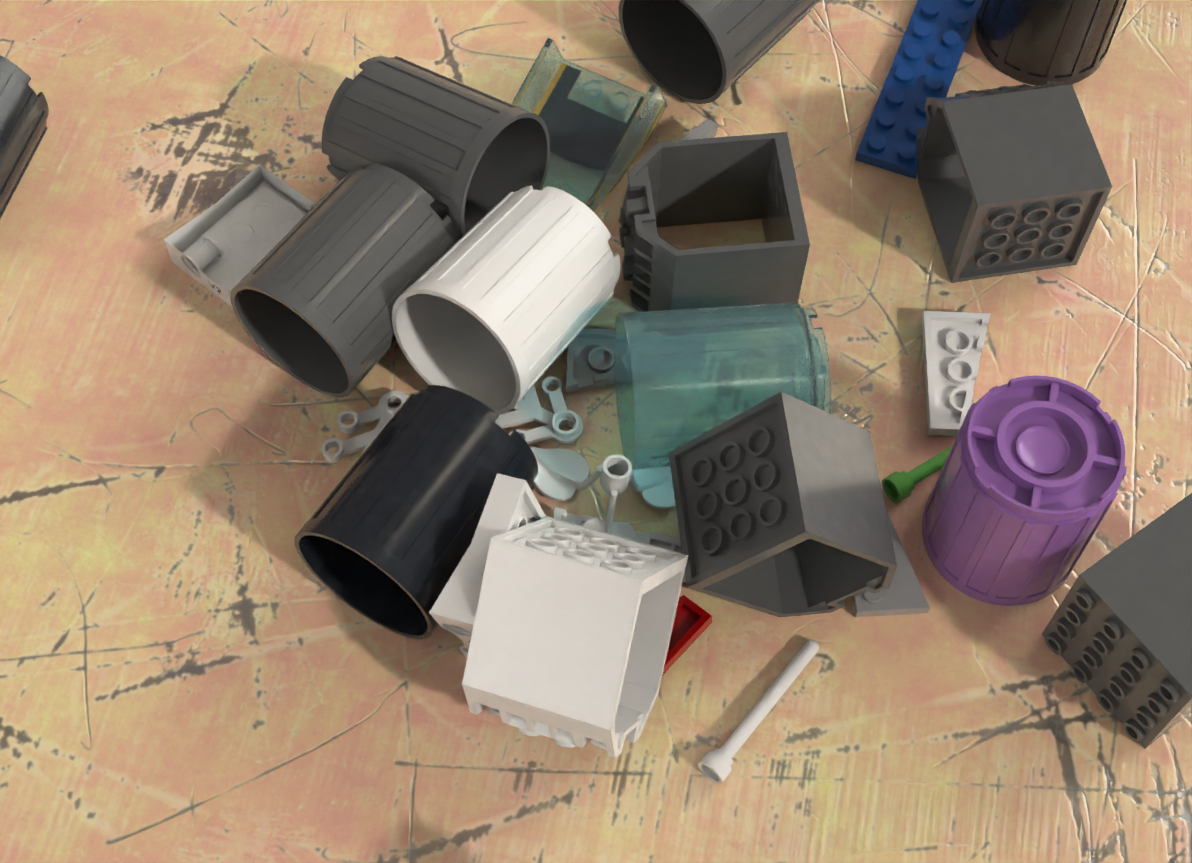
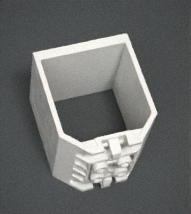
M551 517L540 519L492 537L462 681L470 712L479 714L485 710V706H488L489 713L500 716L502 723L518 727V731L524 735L547 736L553 738L555 744L567 748H574L576 746L582 748L591 742L595 746L607 750L608 756L613 758L619 756L622 753L627 734L626 741L632 743L640 738L659 693L688 555Z

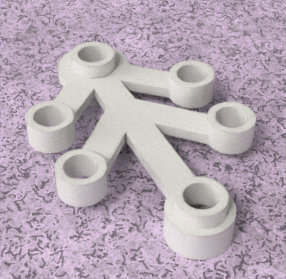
M554 376L547 377L542 382V394L546 399L550 400L553 413L540 406L533 385L516 406L512 408L514 411L499 415L495 421L502 429L534 420L543 424L544 426L527 431L515 429L528 445L551 438L559 443L568 444L579 439L583 432L581 418L575 412L567 410L562 395V382ZM550 385H554L558 389L555 391H549L546 388ZM562 426H569L572 428L569 431L560 430Z
M390 391L380 398L378 406L358 413L352 410L342 411L338 415L337 421L339 429L345 434L356 432L359 426L379 421L374 430L344 441L336 438L326 440L322 445L324 458L334 463L340 461L348 454L362 449L365 451L409 396L401 391ZM392 404H401L398 408L389 407ZM346 419L354 420L350 425L343 424ZM332 447L339 448L338 452L330 454L327 451Z

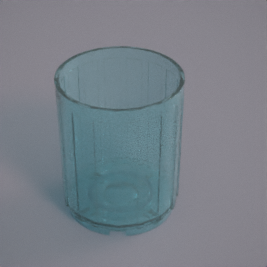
M779 303L618 313L614 328L616 403L624 457L631 462L632 469L670 467L668 452L779 392H784L831 414V376L828 350L823 327L813 328L810 318L818 317L814 308L810 306L800 307L799 303Z

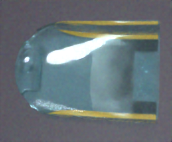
M547 38L512 102L515 106L537 114L547 125L550 136V160L542 190L546 186L563 190L583 202L593 212L634 164L668 106L658 84L652 83L647 94H644L563 59L554 40Z

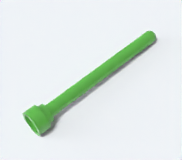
M952 446L907 473L904 471L900 473L894 472L882 480V486L886 495L895 503H899L909 497L915 484L943 468Z

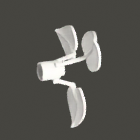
M531 448L538 464V475L534 480V484L544 496L559 501L569 500L573 497L576 488L585 490L600 477L601 488L610 495L606 521L590 519L581 525L583 527L637 541L636 533L629 523L613 522L617 495L623 493L629 483L634 492H642V498L649 506L658 509L676 507L669 459L646 460L640 462L632 469L631 462L626 457L617 454L611 455L604 460L603 466H597L596 472L588 478L589 467L586 460L580 454L560 448Z

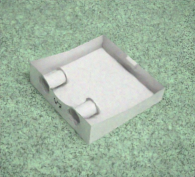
M259 165L215 205L169 235L164 241L171 261L232 306L230 300L232 289L316 204Z
M497 473L472 542L429 612L442 628L455 634L463 641L464 645L459 647V649L466 658L468 656L491 538L546 518L527 481Z

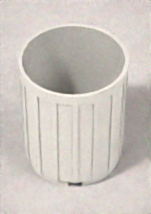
M532 185L516 192L508 193L395 301L392 309V326L403 354L415 371L429 385L446 386L461 391L487 405L499 415L510 411L613 296L614 287L620 276L621 265L619 253L613 255L607 242L612 237L610 232L589 207L563 190L551 186H546L543 190H533Z

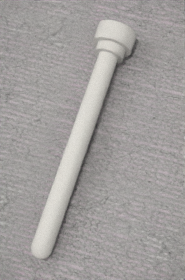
M808 640L723 746L720 749L715 748L713 752L708 751L700 760L698 767L710 780L722 784L732 771V758L818 652L819 644L817 641Z

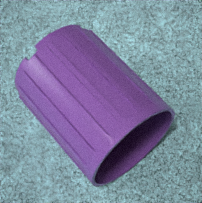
M1024 376L1011 379L1008 384L991 388L989 392L970 406L938 480L928 498L922 518V536L927 554L937 571L957 590L985 603L1017 606L1029 604L1047 597L1056 591L1068 578L1118 494L1116 492L1126 475L1127 468L1125 466V444L1120 427L1115 419L1112 420L1110 415L1099 407L1101 401L1093 394L1074 383L1059 378Z

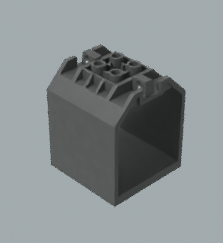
M1053 80L1047 81V84L1037 86L1027 84L1009 87L1001 86L994 89L970 90L964 93H957L955 97H927L924 107L926 112V128L918 129L916 135L918 184L951 283L1077 265L1112 189V184L1073 85Z
M787 132L658 142L628 172L629 190L627 191L625 207L620 208L622 227L619 229L621 248H624L622 271L624 281L632 282V289H630L632 307L667 331L794 321L810 242ZM761 219L766 243L678 250L658 237L657 228Z
M779 392L668 452L682 554L688 555L685 569L688 589L777 617L831 613L845 607L843 600L845 598L858 596L867 591L875 594L889 588L897 568L870 431L784 392Z

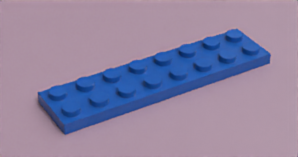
M983 0L917 1L857 150L856 161L916 179L918 174L916 135L918 129L926 128V112L924 107L927 97H947Z

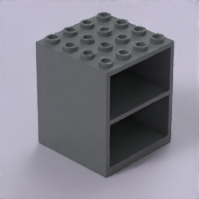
M1192 493L1081 573L1042 632L1050 650L1062 656L1071 666L1073 675L1080 682L1086 683L1096 694L1099 704L1106 711L1112 712L1123 724L1125 733L1133 741L1139 742L1144 749L1192 712Z

